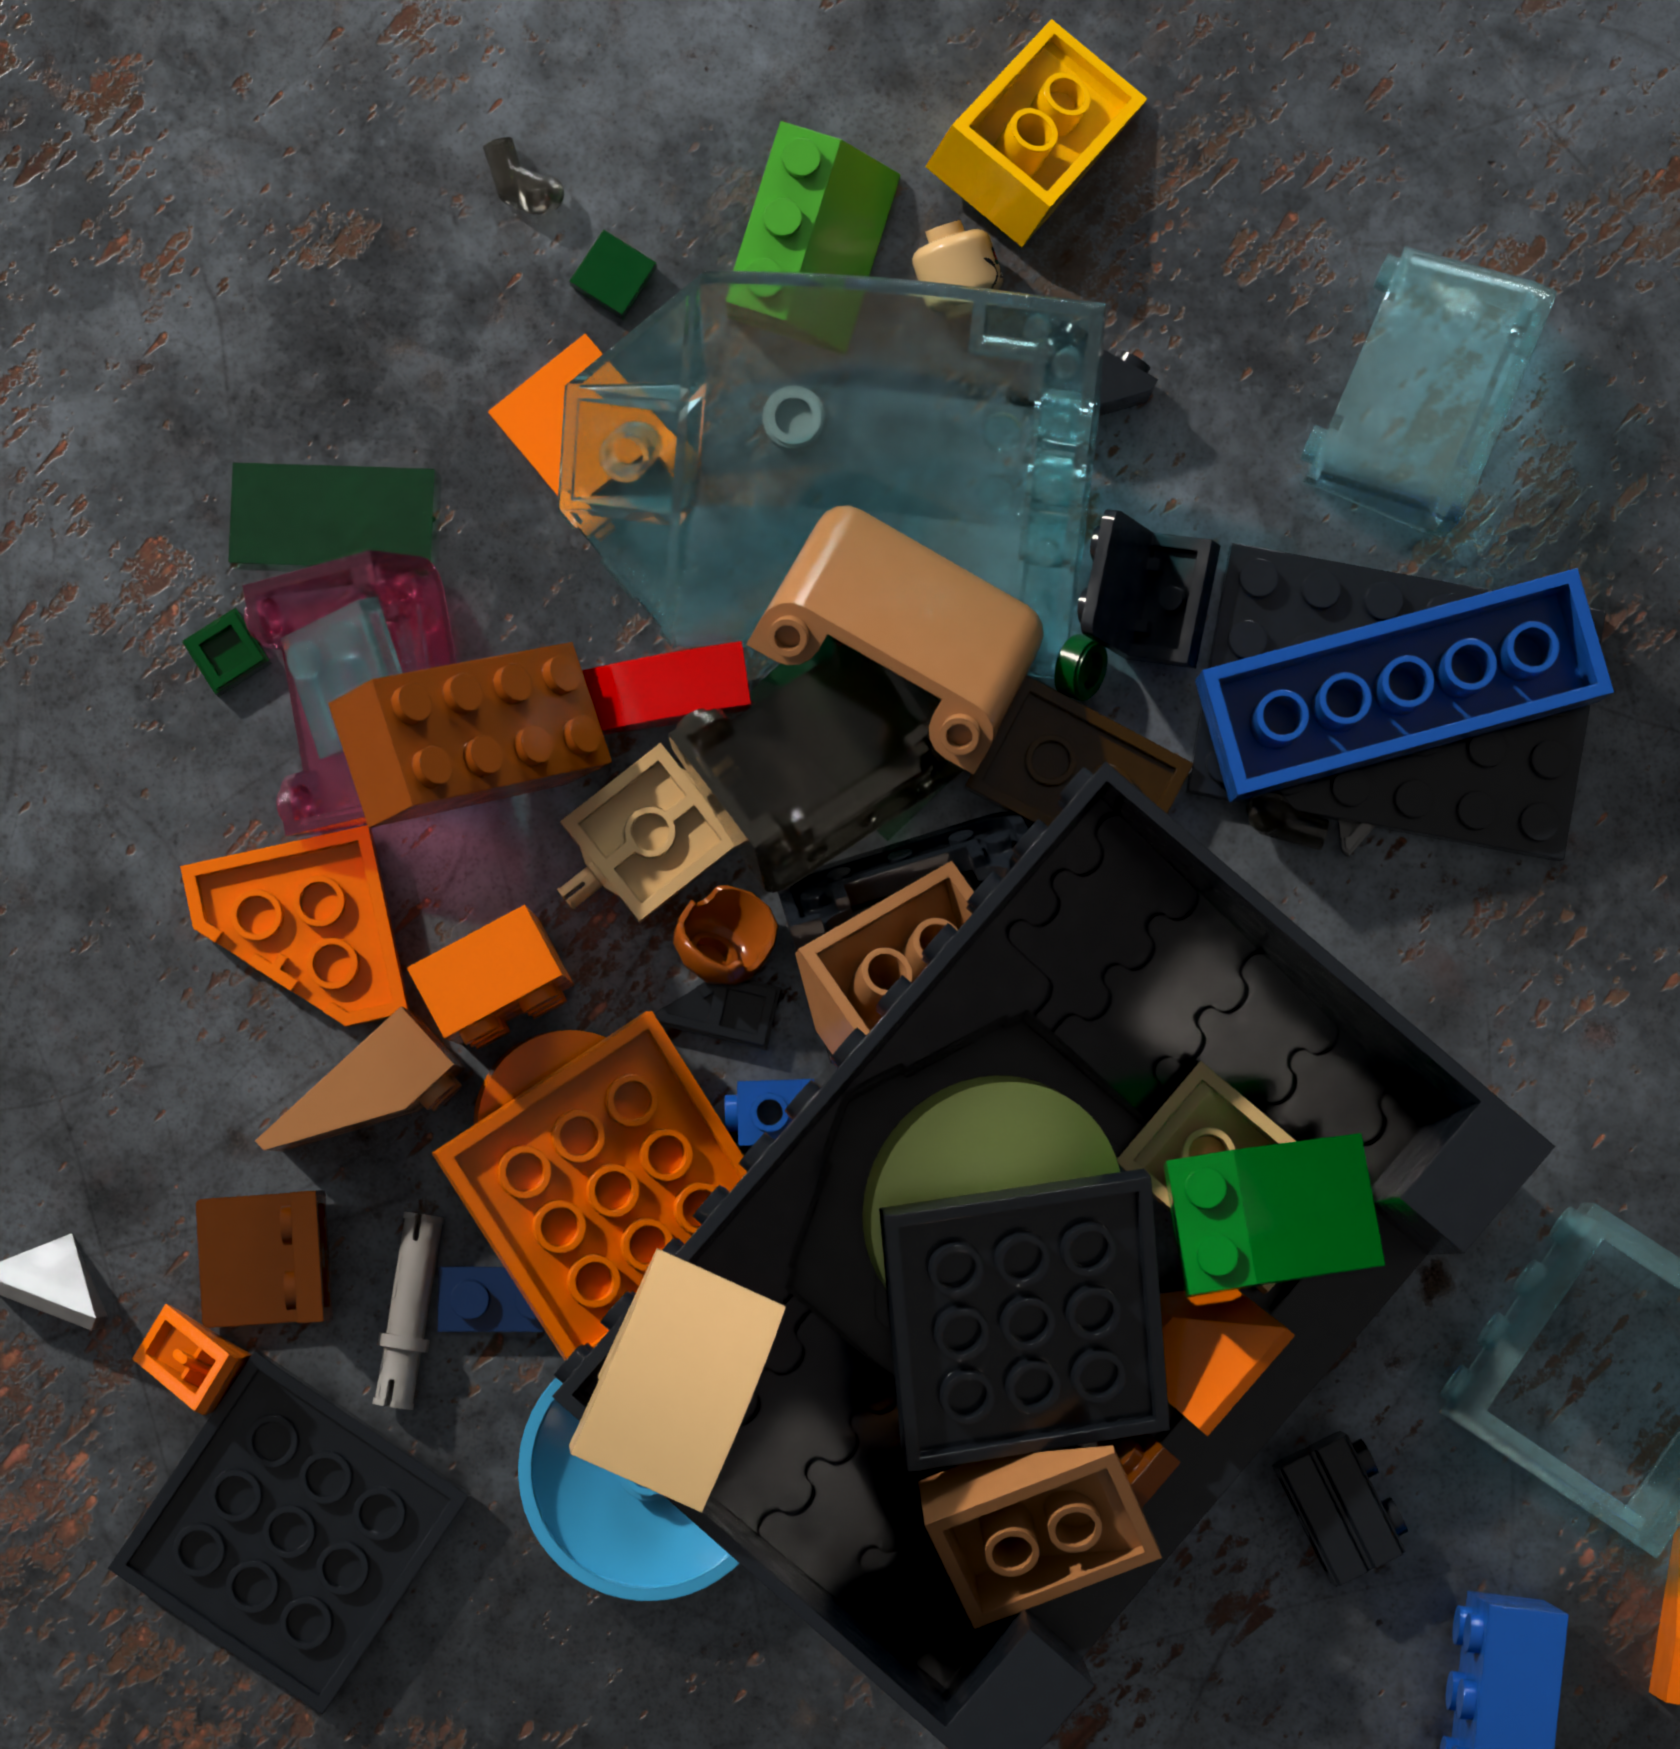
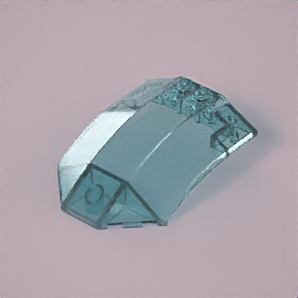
M704 271L565 385L557 511L573 530L578 528L601 555L602 560L600 563L631 600L636 597L661 627V636L674 650L676 647L711 646L742 641L743 647H749L746 645L818 520L826 511L836 506H852L861 509L1032 608L1038 614L1043 624L1044 637L1027 675L1054 679L1057 658L1063 645L1070 638L1086 537L1100 414L1106 303L883 277L798 272ZM829 635L826 636L819 650L859 653Z

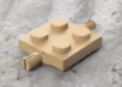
M659 743L560 821L561 825L580 847L585 865L587 866L560 888H557L559 894L565 899L580 886L584 885L566 900L570 908L574 911L578 905L603 886L605 890L619 897L638 922L641 923L738 847L740 841L720 818L714 798L738 779L744 777L736 766L716 781V779L734 766V762L730 757L726 755L722 761L697 779L695 775L682 769L665 747Z

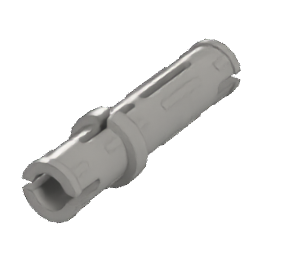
M404 1212L403 1218L405 1219L386 1333L379 1332L377 1345L383 1346L376 1394L373 1397L372 1404L414 1410L415 1403L413 1401L421 1353H428L430 1340L424 1339L442 1225L445 1223V1218Z

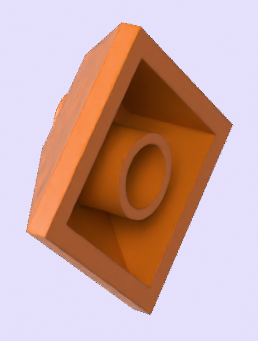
M1185 1290L1161 1293L1160 1302L1168 1403L1208 1437L1295 1335L1239 1290L1186 1298Z

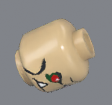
M961 220L926 231L929 244L924 245L914 253L912 264L928 308L935 311L944 310L947 319H951L994 304L995 301L992 294L1002 286L1003 275L988 233L980 229L965 231Z

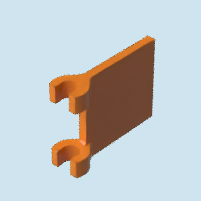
M586 333L488 411L490 417L562 501L596 545L616 528L612 524L610 516L594 499V496L647 453H652L675 482L694 466L693 462L689 459L691 456L684 446L658 420Z

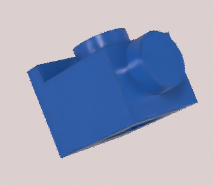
M814 1079L737 1081V1095H725V1128L729 1133H738L739 1146H753L765 1132L776 1140L793 1120L787 1115L785 1109L810 1080L814 1081ZM766 1100L778 1102L783 1110L781 1120L774 1125L763 1124L757 1115L758 1107Z

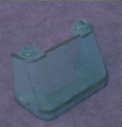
M1404 246L1398 257L1387 253L1373 285L1374 289L1383 292L1379 302L1380 307L1334 415L1326 429L1314 425L1300 460L1310 464L1303 482L1443 540L1459 523L1472 498L1551 311L1557 291L1533 280Z

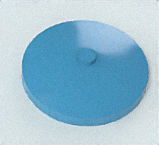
M555 1378L540 1396L530 1414L521 1440L518 1459V1481L524 1512L531 1529L548 1555L564 1571L586 1586L610 1596L635 1601H660L686 1596L708 1587L732 1571L739 1562L663 1495L571 1455L569 1444L580 1421L552 1397L563 1384Z

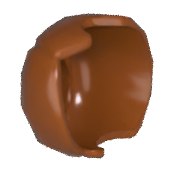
M719 885L703 900L697 903L691 900L678 918L677 926L674 930L673 944L684 966L703 981L709 984L735 985L749 980L763 968L775 947L779 926L771 908L755 894L730 885Z

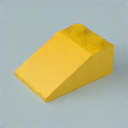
M1051 19L951 125L925 167L1019 246L1023 247L1141 109L1147 98Z

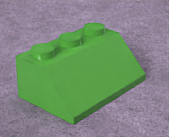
M780 121L724 298L725 317L845 354L901 174L842 139Z

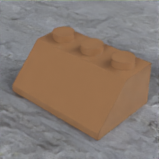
M953 861L948 862L799 948L795 953L815 1030L832 1055L857 1027L866 1035L883 1017L877 1012V1003L902 975L912 983L927 966L921 960L923 958L921 953L940 930L949 923L958 931L972 915L966 907L969 905L967 900L974 891Z

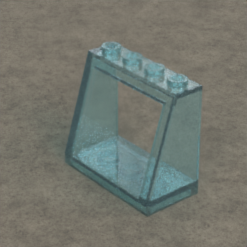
M1581 1203L1577 1210L1569 1206L1552 1227L1548 1237L1555 1243L1543 1261L1540 1263L1533 1259L1521 1272L1512 1289L1519 1296L1504 1316L1497 1312L1487 1322L1476 1341L1483 1349L1470 1368L1467 1369L1465 1366L1460 1365L1450 1376L1440 1393V1397L1446 1400V1403L1439 1414L1629 1547L1657 1559L1680 1526V1426L1625 1505L1487 1411L1602 1241H1605L1680 1290L1679 1257L1596 1203Z

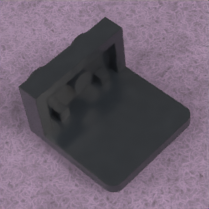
M1107 509L1102 516L1101 525H1098L1092 534L1090 554L1093 565L1088 587L1082 591L1078 601L1077 614L1082 634L1126 660L1196 669L1221 545L1212 539L1153 533L1122 511Z

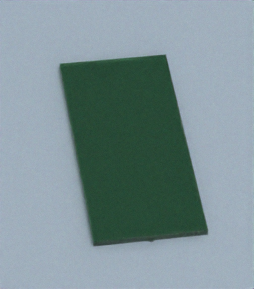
M233 462L228 562L241 564L431 569L433 522L436 520L433 516L435 469Z

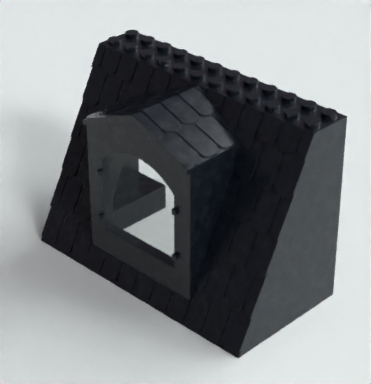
M1106 761L1094 775L1083 767L1058 796L1057 799L1059 801L1055 807L1061 813L1047 826L1038 819L1012 849L1014 853L1010 857L1016 864L1004 878L993 871L967 900L969 905L966 909L972 915L957 931L952 925L947 923L921 953L923 955L921 960L927 966L913 983L902 975L876 1005L878 1008L877 1012L883 1017L866 1035L857 1027L844 1040L830 1058L838 1069L825 1084L819 1087L813 1080H810L785 1109L787 1115L793 1120L776 1140L765 1132L738 1163L747 1173L729 1192L725 1187L719 1185L701 1204L692 1216L701 1226L684 1244L679 1238L677 1240L673 1238L662 1249L786 1307L751 1401L702 1513L666 1496L664 1497L948 1749H1041L1094 1687L1083 1657L1427 1255L1465 1253L1556 1147ZM1202 1061L1296 1141L1362 1133L1385 1266L1276 1283L1265 1294L1256 1287L1238 1289L1287 1327L1295 1337L1208 1437L1169 1403L1170 1430L1149 1433L1181 1462L1142 1508L1161 1551L1162 1558L974 1629L925 1527L918 1481L961 1464L908 1472L903 1464L887 1290L871 1264L863 1232L862 1212L867 1180L873 1163L892 1130L914 1107L948 1086L977 1077L993 1075L1015 1076L1043 1083L1080 1105L1101 1127L1112 1146L1116 1159H1118L1191 1071ZM634 1291L625 1292L600 1321L609 1330L594 1348L588 1342L585 1345L580 1344L554 1374L563 1384L552 1397L579 1421L599 1381L598 1374L636 1294ZM1078 1445L1066 1447L1064 1450L1075 1449Z

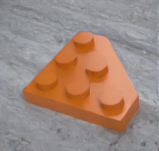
M368 825L180 866L193 929L305 999L344 1026L351 1027L387 1019L400 1007L410 1010L372 829L368 828Z

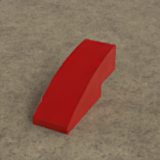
M742 641L658 654L582 670L603 735L689 723V719L752 710Z

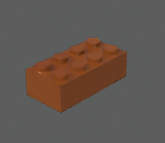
M573 642L375 678L328 703L368 828L567 785L612 763Z

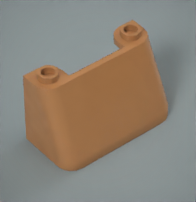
M836 506L826 511L816 523L746 645L784 665H800L810 660L817 653L827 635L835 638L940 698L941 701L929 725L930 741L935 750L945 759L974 775L990 749L1037 656L1044 633L1043 624L1038 614L1027 604L863 510L852 506Z

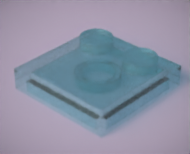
M377 596L359 599L280 638L287 658V665L293 676L320 759L344 753L328 703L371 679L402 673Z

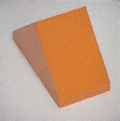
M165 1304L132 1359L195 1412L207 1415L214 1412L252 1354L211 1329L206 1328L178 1309Z

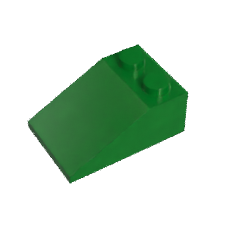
M1362 1133L1167 1160L1163 1166L1186 1298L1385 1266Z

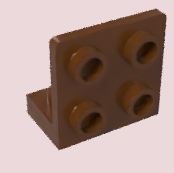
M325 1190L199 1199L196 1202L202 1324L206 1328L286 1322L310 1323L333 1319Z

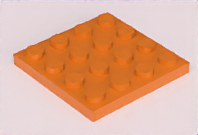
M645 1011L432 1152L437 1163L564 1361L580 1344L585 1345L588 1342L594 1348L609 1330L600 1321L625 1292H637L656 1249L662 1250L673 1238L676 1240L679 1238L685 1244L701 1226L692 1217L701 1204L719 1185L725 1187L730 1192L747 1173L738 1164L744 1156L652 1011Z

